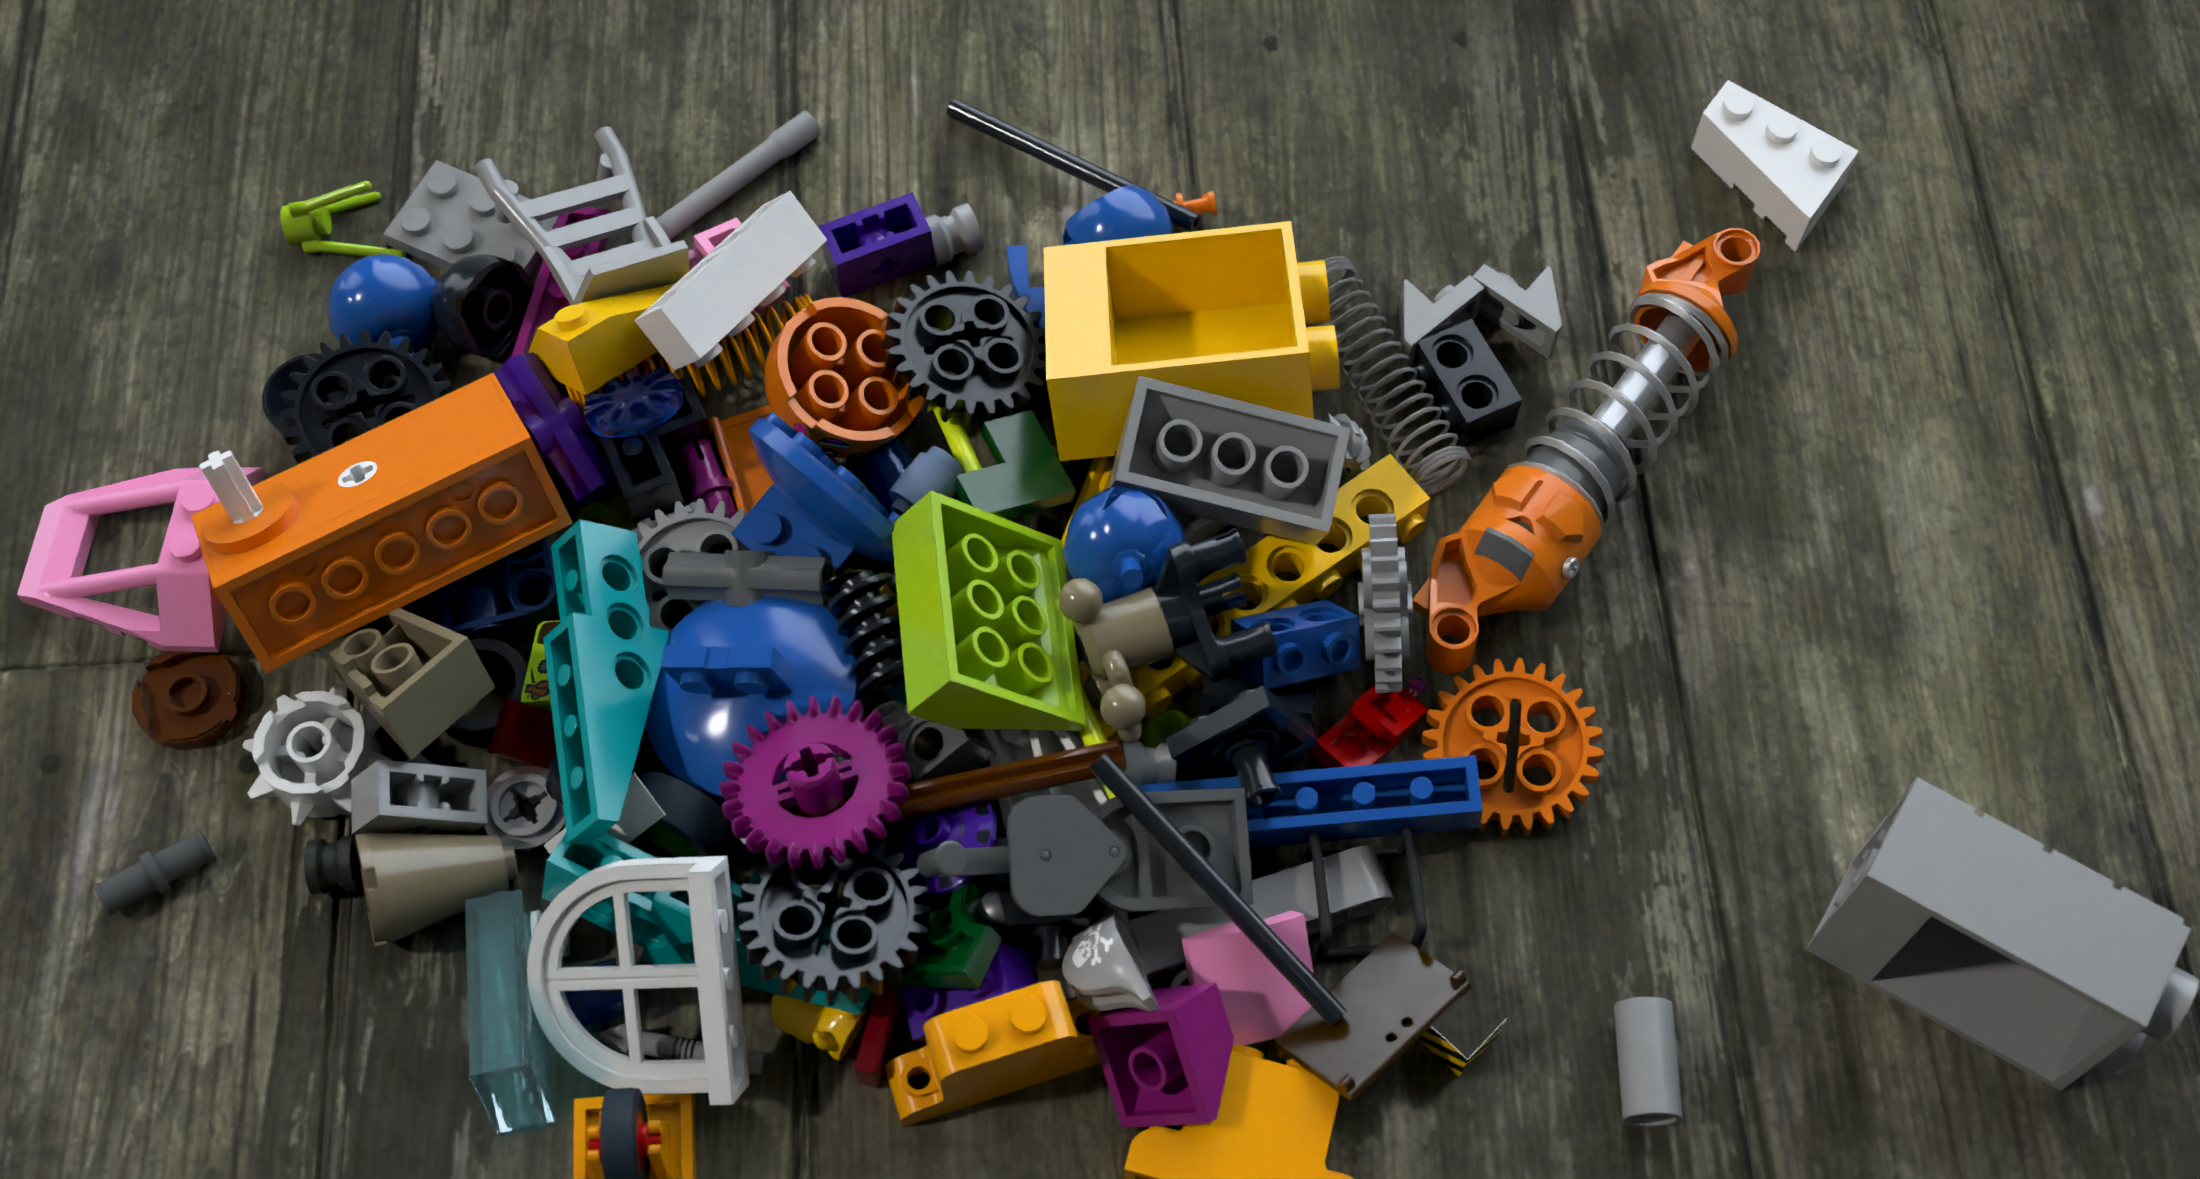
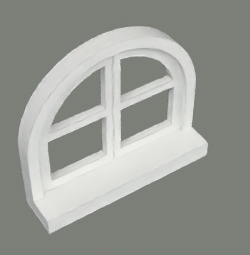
M728 856L631 859L609 863L581 876L550 903L542 914L531 939L527 960V984L537 1020L555 1049L581 1073L608 1087L615 1089L638 1088L641 1089L642 1094L709 1093L710 1105H733L748 1087L750 1081ZM688 890L695 964L635 965L628 893ZM613 896L620 966L561 968L564 945L575 922L589 907ZM698 987L705 1059L645 1060L638 989ZM623 990L629 1056L620 1054L603 1045L582 1026L568 1003L565 991Z

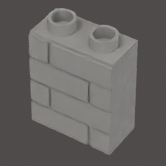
M1917 777L1853 857L1805 950L2059 1091H2062L2097 1064L2116 1075L2122 1073L2137 1054L2146 1035L2161 1043L2169 1039L2187 1014L2199 986L2198 978L2175 966L2191 931V928L2183 925L2184 918L2124 886L2117 890L2112 887L2114 881L2054 849L2050 853L2042 850L2044 847L2043 843L1986 813L1982 817L1974 814L1975 807Z

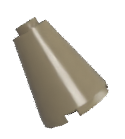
M370 832L355 835L363 891L366 897L367 913L374 946L388 945L509 891L508 880L518 878L514 848L512 845L502 847L499 836Z

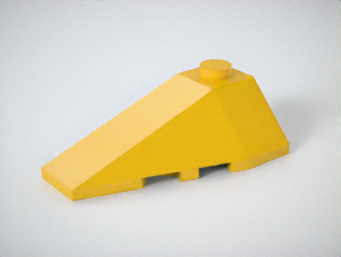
M674 284L596 299L562 308L555 314L554 319L537 328L528 354L534 352L549 377L588 395L658 352L634 320Z

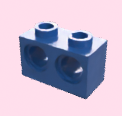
M1326 599L1230 620L1231 634L1259 625L1263 621H1267L1272 630L1278 655L1233 669L1235 673L1258 687L1264 686L1266 689H1271L1361 668L1359 616Z

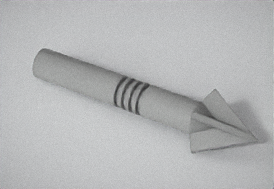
M626 1023L595 1034L616 1052L629 1056ZM642 1031L644 1055L674 1060V1058L675 1060L705 1059L703 1041L695 1043V1040L685 1039L684 1041V1038L678 1040V1037ZM746 1049L749 1074L761 1076L765 1066L766 1053Z

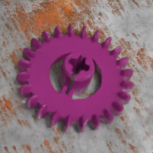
M811 695L807 715L803 716L798 712L793 702L788 700L786 703L787 721L783 723L775 718L769 710L765 711V719L769 728L766 734L750 724L747 725L746 731L753 745L752 748L738 742L732 743L734 756L741 764L730 761L723 763L724 774L730 780L723 781L719 785L722 797L727 800L722 805L724 816L732 821L731 828L734 836L741 839L746 838V845L750 852L759 853L765 850L769 863H778L786 855H788V862L792 869L800 868L806 858H811L814 868L820 869L824 867L827 856L831 855L838 864L845 863L847 861L848 849L853 848L860 854L867 852L869 849L865 839L867 837L877 840L885 838L887 832L882 822L893 823L900 819V810L896 804L904 803L909 798V791L905 783L909 781L912 775L909 765L905 762L908 756L907 749L903 743H897L898 735L893 725L883 728L882 716L878 711H873L864 722V710L858 700L853 703L846 716H844L841 701L836 695L832 697L827 713H821L816 697ZM833 753L839 754L847 760L837 763ZM785 771L787 781L777 784L780 774ZM856 785L853 796L845 805L827 816L806 818L795 816L785 810L797 805L807 813H827L842 801L845 788Z

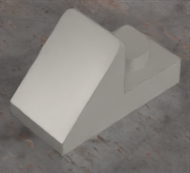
M1483 264L1473 276L1484 287L1479 313L1549 358L1555 350L1562 327L1551 267H1546L1531 286L1524 290L1509 275L1498 273L1486 264Z
M1471 275L1455 287L1453 285L1444 287L1432 302L1412 283L1404 280L1399 302V342L1402 344L1400 354L1410 357L1408 367L1413 364L1418 341L1473 319L1478 315L1484 287ZM1399 358V366L1402 367L1406 361L1404 358Z

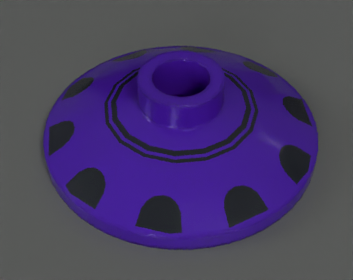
M985 801L914 816L904 834L900 852L904 854V869L917 868V860L921 854L935 849L941 843L949 840L958 842L963 848L993 847L997 834V819L991 803ZM919 872L918 886L927 887V895L941 896L963 887L976 875L928 878Z

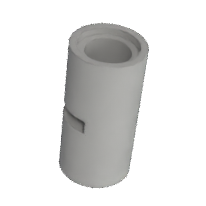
M1636 997L1615 1003L1614 1018L1623 1123L1636 1127H1661L1681 1122L1683 1116L1672 1002L1659 997Z

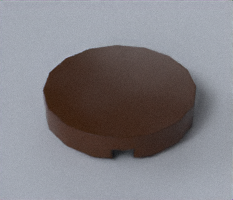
M166 651L155 657L145 667L148 672L143 676L141 682L137 680L132 691V712L140 728L161 746L181 751L203 748L224 737L238 722L246 703V686L242 675L234 662L220 652Z

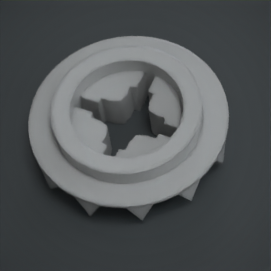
M538 766L513 768L497 777L488 787V824L484 828L489 836L500 837L502 847L512 845L514 849L529 853L532 848L546 844L561 829L566 828L563 804L554 800L546 790L545 783L548 769ZM519 794L523 800L526 799L531 805L539 801L541 802L535 807L537 823L528 822L523 816L515 820L513 819L520 813L517 807L516 795Z

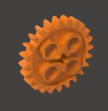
M1522 658L1517 659L1513 672H1506L1500 659H1495L1493 671L1490 675H1486L1475 664L1472 666V682L1470 684L1457 675L1454 676L1452 687L1456 695L1454 696L1444 691H1439L1437 695V703L1444 711L1428 710L1426 722L1436 729L1423 731L1422 743L1434 748L1423 753V760L1476 755L1477 761L1483 760L1494 766L1497 772L1494 777L1486 780L1479 779L1483 811L1481 825L1478 830L1483 831L1491 819L1499 821L1501 836L1507 835L1511 822H1519L1523 834L1530 836L1532 823L1535 819H1538L1547 830L1552 829L1554 824L1553 811L1555 810L1561 816L1567 819L1571 818L1574 808L1569 798L1581 803L1587 801L1589 791L1582 783L1596 784L1600 773L1588 764L1600 763L1604 755V750L1590 745L1601 739L1602 728L1586 726L1594 718L1595 708H1577L1582 698L1583 690L1578 688L1567 694L1562 691L1566 675L1563 673L1555 677L1551 682L1545 680V664L1540 663L1533 674L1525 673V665ZM1513 701H1517L1521 705L1517 747L1519 750L1515 763L1514 790L1511 793H1507L1503 790L1507 755L1506 740L1510 722V704ZM1480 709H1490L1499 715L1501 721L1494 726L1485 727L1478 724L1472 715ZM1543 714L1553 719L1556 728L1550 732H1538L1529 725L1528 719L1534 715ZM1538 766L1550 773L1552 781L1544 786H1536L1525 779L1523 772L1530 767Z

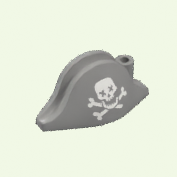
M1107 906L1102 915L1085 931L1072 937L1073 943L1065 953L1062 963L1063 975L1079 1002L1092 1010L1107 1011L1125 1007L1138 1008L1148 1012L1157 1010L1159 1007L1148 982L1128 913Z

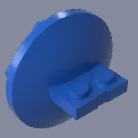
M771 412L766 419L763 417L761 419L757 418L748 429V433L756 453L773 484L731 534L750 550L775 551L777 556L831 557L836 577L841 575L858 554L894 566L893 522L900 516L894 511L889 514L888 510L877 501V498L866 489V486L842 465L837 468V465L824 454L825 452L802 432L799 431L797 433L775 413Z
M764 596L747 606H728L724 599L708 600L686 615L669 633L667 645L664 646L662 664L645 723L650 743L668 770L679 780L700 790L705 795L725 800L720 793L719 785L723 781L730 780L724 774L723 763L730 761L741 764L734 756L732 743L738 742L752 748L753 745L749 740L746 727L750 724L766 734L769 731L765 719L766 710H769L775 718L783 723L787 721L786 703L788 700L793 702L798 712L803 716L807 715L811 695L816 697L821 713H827L832 697L836 695L841 701L843 713L846 716L856 700L860 702L861 694L858 692V688L862 681L858 675L851 673V665L857 657L844 653L843 646L849 637L837 633L835 627L838 620L823 605L774 596ZM785 771L780 774L777 784L787 781Z

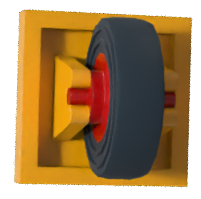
M629 1087L608 1090L603 1097L574 1099L573 1179H697L695 1094H642L641 1089Z

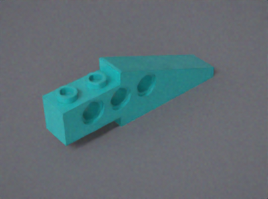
M579 519L551 545L560 623L543 638L567 842L589 845L619 822L661 668L664 646L668 642L669 630L654 628L649 625L650 608L646 602L642 575L643 560L639 554L636 531Z
M605 832L589 845L568 843L567 834L565 833L546 860L542 898L552 902L564 889L581 876L603 865L622 860L650 859L655 857ZM730 881L740 985L803 1001V987L797 985L789 993L783 995L780 992V975L764 982L761 979V963L755 965L748 964L747 946H740L739 925L737 921V905L742 904V886ZM688 890L628 893L633 943L643 947L641 960L657 965L695 964ZM613 896L592 905L580 916L617 934ZM826 927L825 941L817 955L819 957L826 954L830 943L831 930ZM794 931L790 932L789 934L801 935L804 934V932ZM860 945L845 946L849 949L862 948ZM867 986L861 987L859 1003L855 1004L846 991L838 992L834 1006L828 1005L824 991H817L810 1003L860 1015L872 991Z

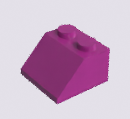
M1217 983L1152 989L1159 1009L1148 1012L1138 1008L1125 1007L1107 1011H1096L1086 1017L1122 1128L1209 1124L1217 1119L1234 1042V1036Z

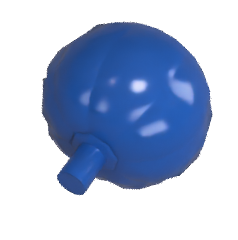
M1126 185L1094 200L1073 214L1065 224L1062 237L1063 245L1172 234L1173 225L1167 208L1152 192L1133 185Z
M380 254L358 260L339 275L329 292V327L338 341L340 340V334L344 333L352 345L359 343L362 330L368 331L372 343H378L384 331H389L394 347H397L403 339L408 337L411 339L414 355L424 345L431 342L438 332L432 314V296L437 280L431 277L428 271L421 265L404 257Z
M1115 486L1099 492L1080 504L1069 523L1062 552L1066 568L1074 579L1085 578L1095 583L1102 592V604L1155 586L1167 553L1166 547L1183 542L1185 538L1182 525L1173 515L1169 506L1156 493L1144 489Z

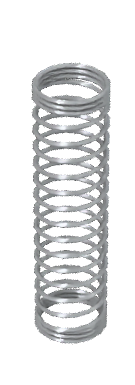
M1337 256L1325 259L1327 276L1336 271L1347 269L1343 276L1328 288L1329 303L1347 291L1354 281L1359 284L1356 291L1350 292L1330 305V312L1346 306L1360 294H1365L1367 299L1363 304L1346 311L1334 322L1313 325H1334L1336 327L1354 318L1366 307L1374 308V313L1371 317L1355 323L1343 334L1336 335L1338 347L1345 337L1361 331L1373 320L1379 319L1382 322L1378 330L1364 335L1353 343L1352 346L1338 348V352H1345L1342 359H1339L1340 371L1344 376H1348L1347 383L1350 388L1356 389L1355 397L1357 400L1364 402L1363 410L1366 414L1371 415L1372 425L1379 428L1378 435L1381 440L1387 441L1386 448L1389 453L1395 454V459L1406 472L1407 469L1413 468L1409 475L1427 495H1433L1447 489L1470 469L1472 458L1465 447L1455 446L1458 436L1454 433H1447L1450 427L1449 421L1439 420L1442 413L1441 408L1431 406L1434 400L1432 394L1423 393L1426 383L1415 380L1418 370L1408 367L1410 357L1400 354L1402 344L1392 341L1395 334L1394 331L1384 328L1387 320L1384 316H1377L1379 310L1377 304L1369 303L1371 294L1369 291L1362 290L1363 281L1360 278H1355L1356 269L1349 258ZM1380 333H1389L1390 337L1385 343L1372 348L1358 359L1345 361L1354 349L1368 344ZM1388 346H1397L1398 349L1393 356L1378 362L1368 371L1354 373L1362 362L1378 355ZM1396 359H1405L1406 362L1400 369L1386 375L1375 384L1362 386L1363 382L1371 374L1384 369ZM1354 364L1350 372L1348 373L1345 370L1344 365ZM1404 372H1413V377L1408 382L1396 387L1385 396L1370 399L1371 395L1379 387L1393 381ZM1362 377L1359 383L1354 385L1352 378ZM1412 385H1421V389L1416 395L1404 400L1393 409L1378 412L1379 408L1388 399L1402 393ZM1360 390H1369L1365 398H1362L1360 395ZM1429 398V402L1423 409L1411 414L1401 422L1386 425L1387 421L1396 412L1408 407L1417 399ZM1368 403H1377L1373 411H1370L1367 407ZM1437 411V415L1428 424L1409 435L1394 438L1404 425L1416 420L1426 412ZM1375 416H1386L1381 425L1375 420ZM1445 424V429L1435 438L1417 448L1402 451L1414 437L1424 433L1433 426ZM1383 429H1394L1389 438L1383 433ZM1453 437L1454 440L1448 447L1430 454L1419 463L1410 464L1426 448L1442 439ZM1391 442H1402L1397 451L1391 447ZM1412 454L1405 464H1402L1399 460L1401 455ZM1455 460L1446 468L1434 474L1428 475L1431 471L1441 466L1442 464Z

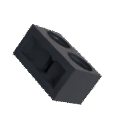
M1472 319L1417 342L1413 364L1410 366L1418 370L1415 380L1426 383L1423 393L1427 392V394L1433 395V404L1442 410L1439 420L1449 421L1450 427L1447 433L1457 434L1459 446L1465 447L1515 425L1522 398ZM1441 363H1451L1458 368H1448ZM1420 384L1415 385L1418 390L1421 389ZM1465 403H1476L1482 406L1483 408L1474 409L1467 406ZM1439 424L1442 430H1444L1445 424Z

